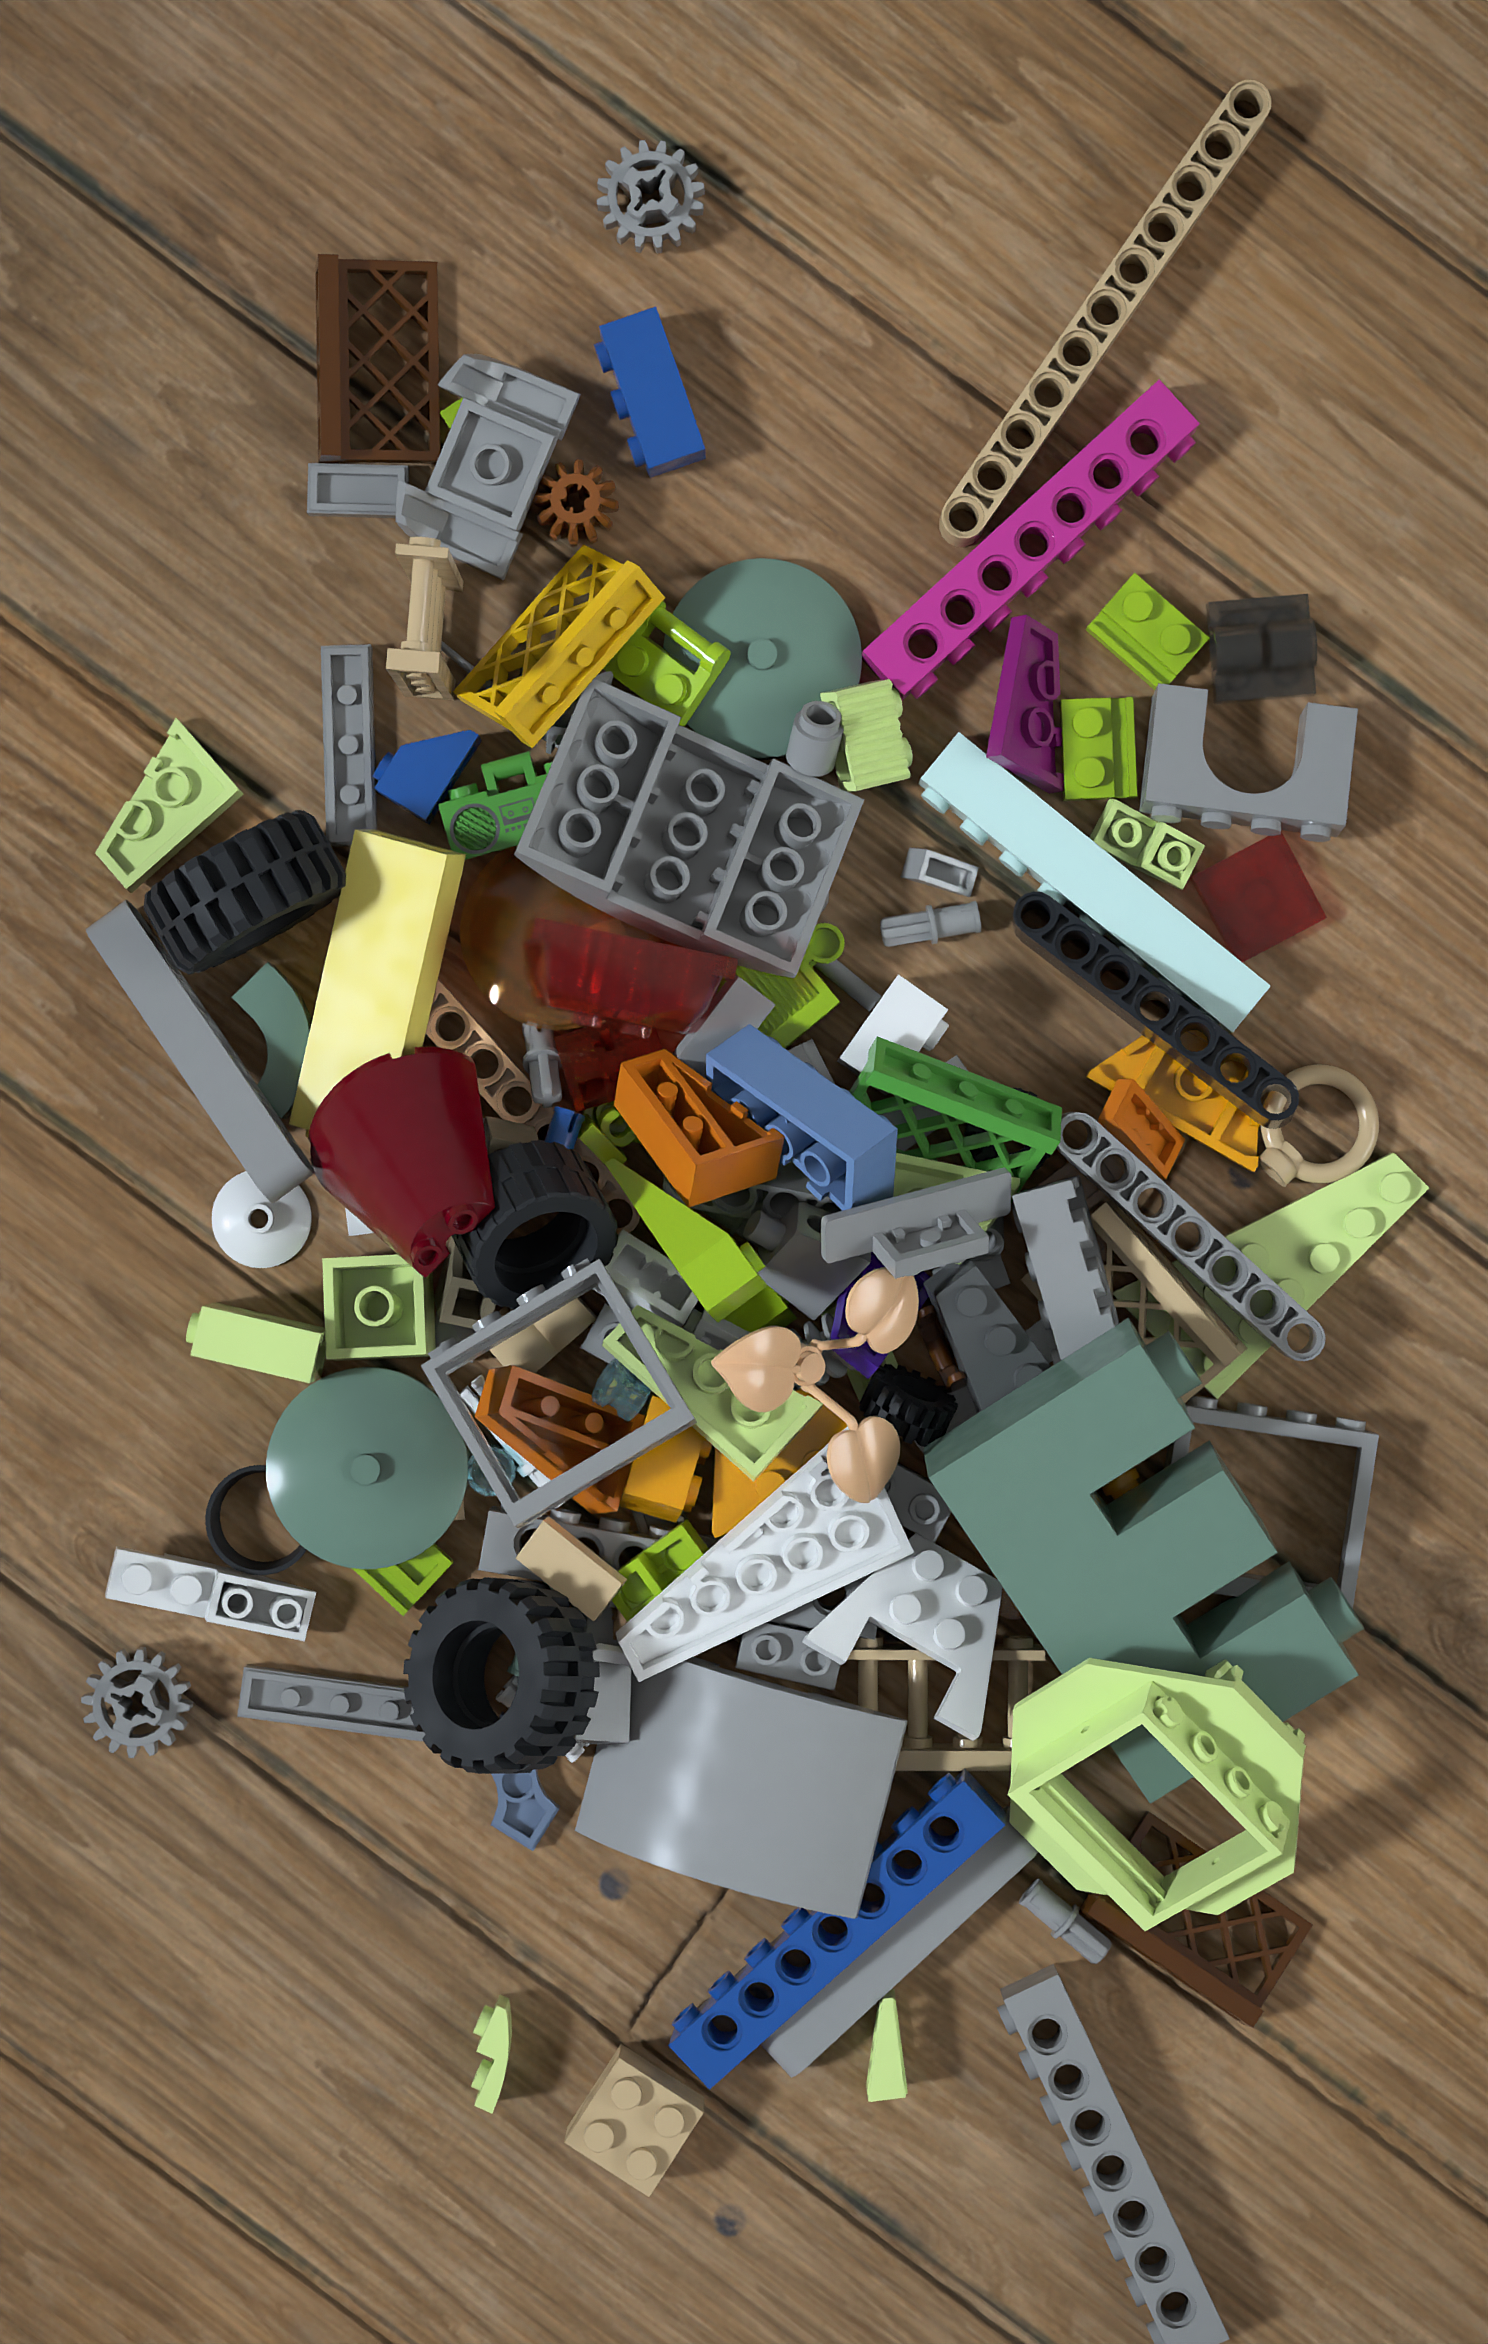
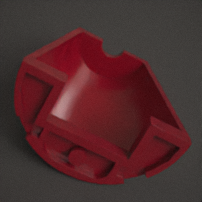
M415 1047V1054L392 1059L390 1053H387L364 1063L345 1076L332 1088L319 1105L308 1134V1140L311 1144V1158L309 1160L317 1179L327 1192L423 1277L426 1278L450 1254L446 1246L450 1236L472 1232L495 1208L476 1067L472 1057L441 1047Z

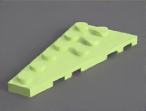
M1389 1153L1361 1167L1351 1175L1311 1194H1307L1224 1237L1307 1311L1429 1187L1395 1153ZM1223 1256L1216 1260L1212 1273L1218 1283H1227L1233 1278L1236 1271L1235 1262L1229 1256ZM1176 1260L1172 1264L1248 1348L1204 1386L1215 1399H1218L1271 1345ZM1138 1279L1114 1290L1113 1296L1117 1300L1140 1301V1280ZM1265 1289L1257 1291L1250 1299V1309L1256 1317L1265 1316L1272 1308V1296ZM1148 1291L1147 1302L1159 1303L1156 1300V1298ZM1125 1307L1139 1322V1308ZM1147 1309L1146 1330L1154 1338H1158L1168 1331L1173 1336L1174 1319L1166 1310ZM1181 1328V1340H1192ZM1181 1347L1198 1376H1201L1214 1365L1200 1348Z

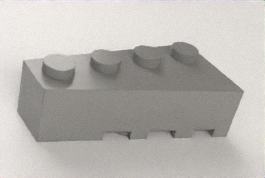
M1080 1175L1021 1190L1012 1195L1014 1201L1012 1211L1019 1233L1023 1232L1029 1251L1025 1253L1031 1280L1033 1282L1038 1281L1043 1300L1038 1301L1041 1319L1045 1330L1052 1329L1057 1345L1056 1349L1051 1350L1054 1365L1119 1324Z

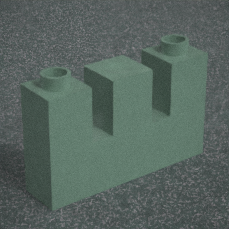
M1127 1318L923 1448L928 1478L1062 1674L1086 1659L1094 1658L1205 1677L1208 1669L1226 1659L1232 1666L1238 1665L1244 1671L1242 1681L1282 1722L1359 1675L1343 1644L1344 1641L1364 1629L1356 1613L1332 1577H1329L1308 1591L1290 1561L1261 1578L1262 1581L1238 1597L1232 1596L1188 1625L1180 1615L1181 1612L1278 1553L1262 1519L1210 1440L1109 1504H1106L1097 1490L1195 1429L1181 1396L1202 1384V1381L1169 1331L1146 1345L1130 1319ZM1142 1724L1110 1743V1746L1150 1804L1194 1777Z

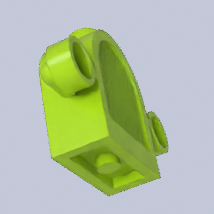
M817 924L795 978L753 970L711 957L706 974L709 998L712 1001L731 974L735 973L776 1004L758 1027V1030L766 1036L777 1040L786 1049L841 1003L812 967L817 963H832L842 955L845 947L843 934L832 924Z

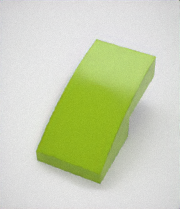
M688 1519L616 1570L627 1581L612 1599V1602L627 1622L709 1550Z

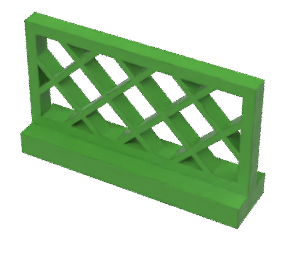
M878 1036L868 1051V1061L849 1091L855 1099L877 1114L896 1110L902 1111L907 1122L894 1125L898 1128L897 1139L914 1135L920 1148L908 1151L896 1148V1153L937 1161L936 1158L960 1153L965 1163L963 1167L987 1172L1004 1167L1011 1173V1177L1020 1178V1185L1016 1193L1021 1190L1044 1154L1052 1155L1061 1142L1062 1107ZM869 1086L891 1093L895 1097L871 1102L866 1091ZM922 1105L941 1114L917 1120L912 1107ZM969 1123L985 1129L987 1132L963 1137L958 1124ZM947 1127L953 1140L930 1145L924 1132ZM1014 1140L1031 1148L1028 1151L1009 1155L1003 1142ZM994 1145L999 1156L998 1158L975 1162L970 1150Z

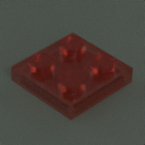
M1282 831L1281 834L1267 836L1190 877L1228 951L1242 963L1327 918Z

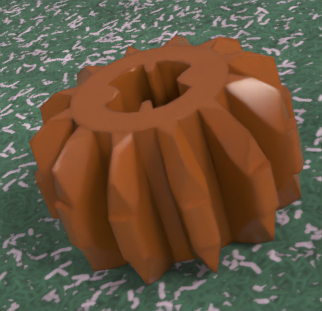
M581 459L575 460L574 473L568 475L565 466L561 462L555 464L559 480L556 482L549 476L543 475L540 484L549 493H539L534 496L533 501L536 506L547 508L537 516L539 525L543 526L554 523L550 531V537L554 541L560 539L564 532L568 530L569 545L571 547L578 546L579 532L584 531L590 543L597 542L598 537L594 526L598 525L602 529L610 531L613 527V522L603 513H613L619 510V502L617 500L605 498L616 490L614 481H604L598 484L603 474V469L598 465L593 467L588 475L585 476L584 463ZM578 493L579 499H582L584 495L588 497L584 501L585 510L583 512L574 513L573 507L569 511L564 509L569 505V495Z

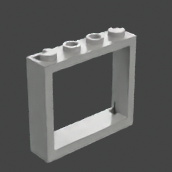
M587 1258L575 1266L572 1264L561 1272L563 1281L548 1290L545 1289L543 1284L532 1288L517 1298L518 1308L504 1316H501L499 1311H495L473 1324L474 1334L457 1343L454 1337L439 1344V1347L428 1353L431 1359L421 1365L514 1527L522 1528L697 1423L600 1259L590 1263ZM598 1286L671 1409L520 1499L451 1381L449 1374Z
M1193 1396L1190 1398L1187 1404L1185 1403V1406L1193 1423L1357 1447L1337 1586L1353 1609L1379 1435L1365 1430L1366 1421L1337 1417L1334 1426L1316 1423L1317 1414L1287 1409L1286 1418L1267 1416V1406L1238 1402L1237 1410L1233 1411L1217 1408L1218 1399L1203 1396ZM1192 1430L1167 1446L1164 1469L1188 1454ZM1244 1573L1214 1593L1238 1597L1262 1581L1261 1578L1265 1576ZM1303 1582L1308 1591L1318 1585L1316 1583Z

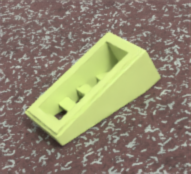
M891 1989L878 2001L866 2082L869 2102L906 2098V2094H908L894 1989Z

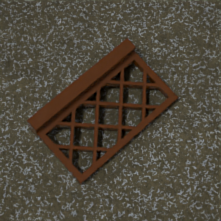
M318 254L315 265L318 463L436 464L440 455L439 386H437L439 383L437 262L338 259V254ZM348 273H368L382 288L362 305L348 291ZM381 274L395 275L387 281ZM405 274L426 275V295L414 307L393 287ZM386 293L407 313L389 331L368 311ZM348 303L357 311L349 320ZM426 304L427 321L418 313ZM361 317L382 336L365 355L348 338V330ZM411 318L427 333V344L414 357L394 337ZM387 342L407 362L390 381L369 361ZM349 353L358 361L350 370ZM426 354L428 371L419 363ZM362 367L383 386L365 406L349 391V380ZM412 368L428 383V394L415 407L394 387ZM388 392L408 411V414L391 431L370 412ZM349 402L359 411L351 420ZM427 403L428 420L419 412ZM363 416L384 436L372 450L350 449V429ZM414 418L429 433V451L408 450L395 435ZM390 442L397 450L381 449Z
M1149 1811L1144 1813L1128 1838V1841L1143 1855L1141 1842L1151 1827L1166 1837L1170 1858L1150 1862L1155 1868L1172 1865V1869L1175 1871L1180 1868V1863L1192 1861L1207 1852ZM1176 1844L1190 1854L1178 1856ZM1263 1890L1249 1897L1252 1915L1227 1920L1224 1911L1217 1915L1218 1922L1193 1927L1190 1911L1184 1909L1181 1911L1184 1929L1164 1932L1157 1925L1144 1931L1108 1895L1088 1894L1079 1911L1236 2021L1251 2028H1254L1264 2011L1260 2008L1313 1926V1924ZM1258 1901L1272 1911L1260 1913ZM1281 1916L1296 1926L1285 1945L1267 1947L1262 1923L1263 1919ZM1254 1921L1259 1950L1234 1955L1228 1927ZM1220 1928L1225 1957L1206 1961L1198 1955L1194 1934ZM1186 1935L1188 1947L1177 1941L1175 1937ZM1279 1953L1271 1966L1269 1955ZM1261 1957L1265 1977L1253 1993L1239 1983L1235 1962ZM1227 1964L1229 1976L1215 1966Z

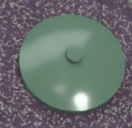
M756 558L722 566L699 580L685 594L673 612L675 617L712 644L719 642L731 651L730 658L686 725L692 731L756 760L786 757L794 718L805 704L811 701H821L820 693L859 684L862 668V650L855 620L848 606L835 589L820 576L800 565L777 559ZM665 634L663 649L696 672L700 666V659Z
M358 1367L335 1372L319 1379L300 1392L279 1418L271 1435L266 1458V1479L270 1499L277 1516L290 1535L301 1546L319 1558L336 1565L355 1569H378L397 1565L414 1558L432 1546L445 1533L457 1515L464 1499L469 1474L466 1442L438 1394L412 1376L379 1367Z

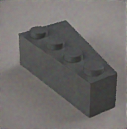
M966 1259L961 1264H947L923 1283L930 1301L937 1312V1318L955 1356L958 1364L957 1367L959 1371H964L967 1376L966 1386L975 1405L976 1413L981 1412L1051 1367L987 1279L970 1259Z

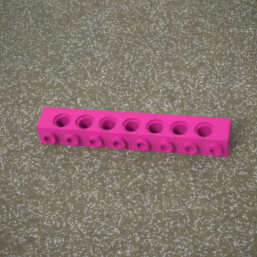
M1159 379L862 652V660L881 680H891L892 688L899 692L902 701L909 694H912L916 699L920 698L938 681L933 672L947 660L954 666L975 647V644L970 639L981 628L985 626L991 632L1012 613V610L1007 605L1022 592L1028 598L1049 579L1044 571L1054 561L1059 559L1063 564H1066L1086 545L1081 537L1090 528L1096 525L1101 531L1123 511L1118 503L1132 491L1139 497L1160 477L1154 470L1168 457L1173 463L1181 459L1196 444V441L1191 436L1195 433L1200 423ZM1138 433L1147 434L1154 440L1156 451L1150 455H1141L1132 448L1130 438ZM1100 467L1113 469L1119 477V485L1112 489L1100 487L1094 480V470ZM1065 500L1076 502L1082 509V519L1075 523L1063 521L1057 514V504ZM1027 534L1040 536L1045 542L1046 552L1038 557L1026 555L1020 548V538ZM993 567L1004 570L1009 577V586L1001 591L989 589L983 582V572ZM954 601L965 602L972 610L973 619L963 625L954 624L946 615V606ZM916 635H927L935 642L936 653L926 659L917 658L909 649V640Z

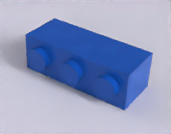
M653 307L599 326L602 341L594 344V348L603 373L613 371L618 389L610 391L619 420L625 418L630 420L635 436L627 438V443L636 468L645 465L649 478L706 459V449L657 308Z

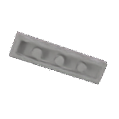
M371 644L321 646L326 838L331 847L351 846L355 829L378 830L377 794L374 789L376 778L373 777L376 770L373 655Z
M252 1665L244 1666L237 1717L423 1741L422 1738L426 1735L425 1732H418L411 1720L410 1715L414 1713L412 1704L406 1703L404 1688L408 1686Z

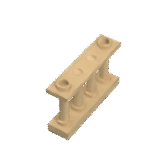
M410 537L409 544L396 543L395 555L411 582L407 641L401 642V649H387L386 670L405 697L454 700L455 694L453 691L455 690L456 680L441 655L446 590L463 592L464 581L449 548L440 547L441 541L435 538Z
M876 1635L875 1640L859 1637L847 1660H858V1706L878 1711V1660H908V1735H905L903 1738L895 1771H963L964 1769L967 1771H1011L1013 1709L1016 1703L1028 1696V1660L1045 1661V1649L1041 1644H1033V1637L1022 1635L1004 1636L1003 1644H994L992 1660H1008V1736H1003V1743H983L982 1736L972 1741L960 1733L953 1736V1743H933V1737L928 1735V1660L935 1659L911 1645L883 1644V1636Z

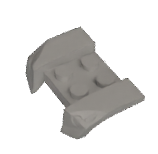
M464 354L437 385L463 398L426 490H420L398 480L396 523L408 536L438 539L441 541L440 547L449 548L453 559L504 580L523 536L520 530L557 440L562 441L581 394L497 359L481 354Z

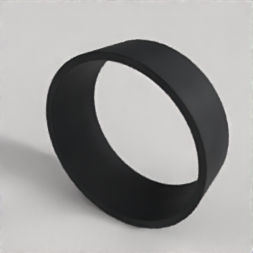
M253 1465L229 1474L215 1488L206 1508V1532L214 1551L226 1564L243 1573L270 1575L292 1566L303 1556L307 1549L299 1545L291 1554L275 1561L261 1562L251 1560L242 1556L230 1546L223 1534L220 1522L221 1506L230 1488L248 1475L266 1472V1465Z

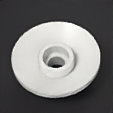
M247 1171L236 1175L222 1187L212 1209V1228L220 1247L233 1260L253 1268L274 1267L293 1258L304 1246L311 1229V1207L306 1194L299 1185L275 1203H271L258 1189ZM256 1209H262L268 1215V1223L263 1228H256L251 1223V1214Z

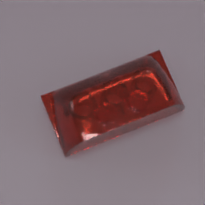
M534 918L526 922L522 941L524 977L535 1005L545 1009L573 1014L571 1023L580 1026L601 1029L603 1020L622 1024L621 1034L651 1039L652 1030L674 1035L687 1034L709 1012L722 981L735 979L738 959L541 918Z

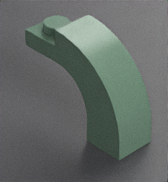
M267 962L232 998L255 1020L264 1034L268 1053L267 1064L264 1074L257 1085L281 1119H288L293 1109L312 1018L304 999L294 985L275 965Z

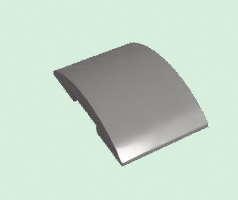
M594 678L579 697L514 855L537 873L573 896L642 931L728 963L770 974L795 978L865 799L816 777L803 775L795 771L791 766L776 759H773L767 765L680 726V716Z
M691 1657L638 1682L631 1669L629 1743L597 1744L575 1831L629 1856L704 1882L804 1909L853 1919L858 1918L908 1720L814 1692L805 1693L720 1668V1664L696 1657Z

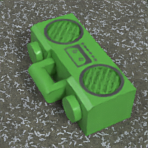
M527 751L481 764L487 786L486 791L479 792L476 783L447 791L450 801L438 805L450 849L466 854V860L517 846L552 762L544 764L546 774L537 776L531 753ZM525 773L527 786L500 792L497 781Z

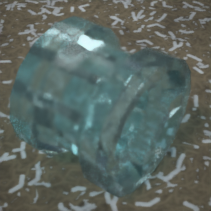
M614 1358L598 1378L592 1393V1401L602 1407L606 1405L612 1406L616 1409L619 1417L630 1421L642 1409L651 1389L620 1361Z
M489 1444L510 1482L513 1484L517 1476V1462L502 1445ZM472 1454L468 1460L467 1481L475 1492L481 1495L496 1496Z

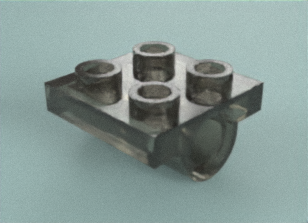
M1308 594L1214 601L1206 604L1214 704L1306 697L1316 694L1314 668L1317 664V635L1314 620L1310 618Z

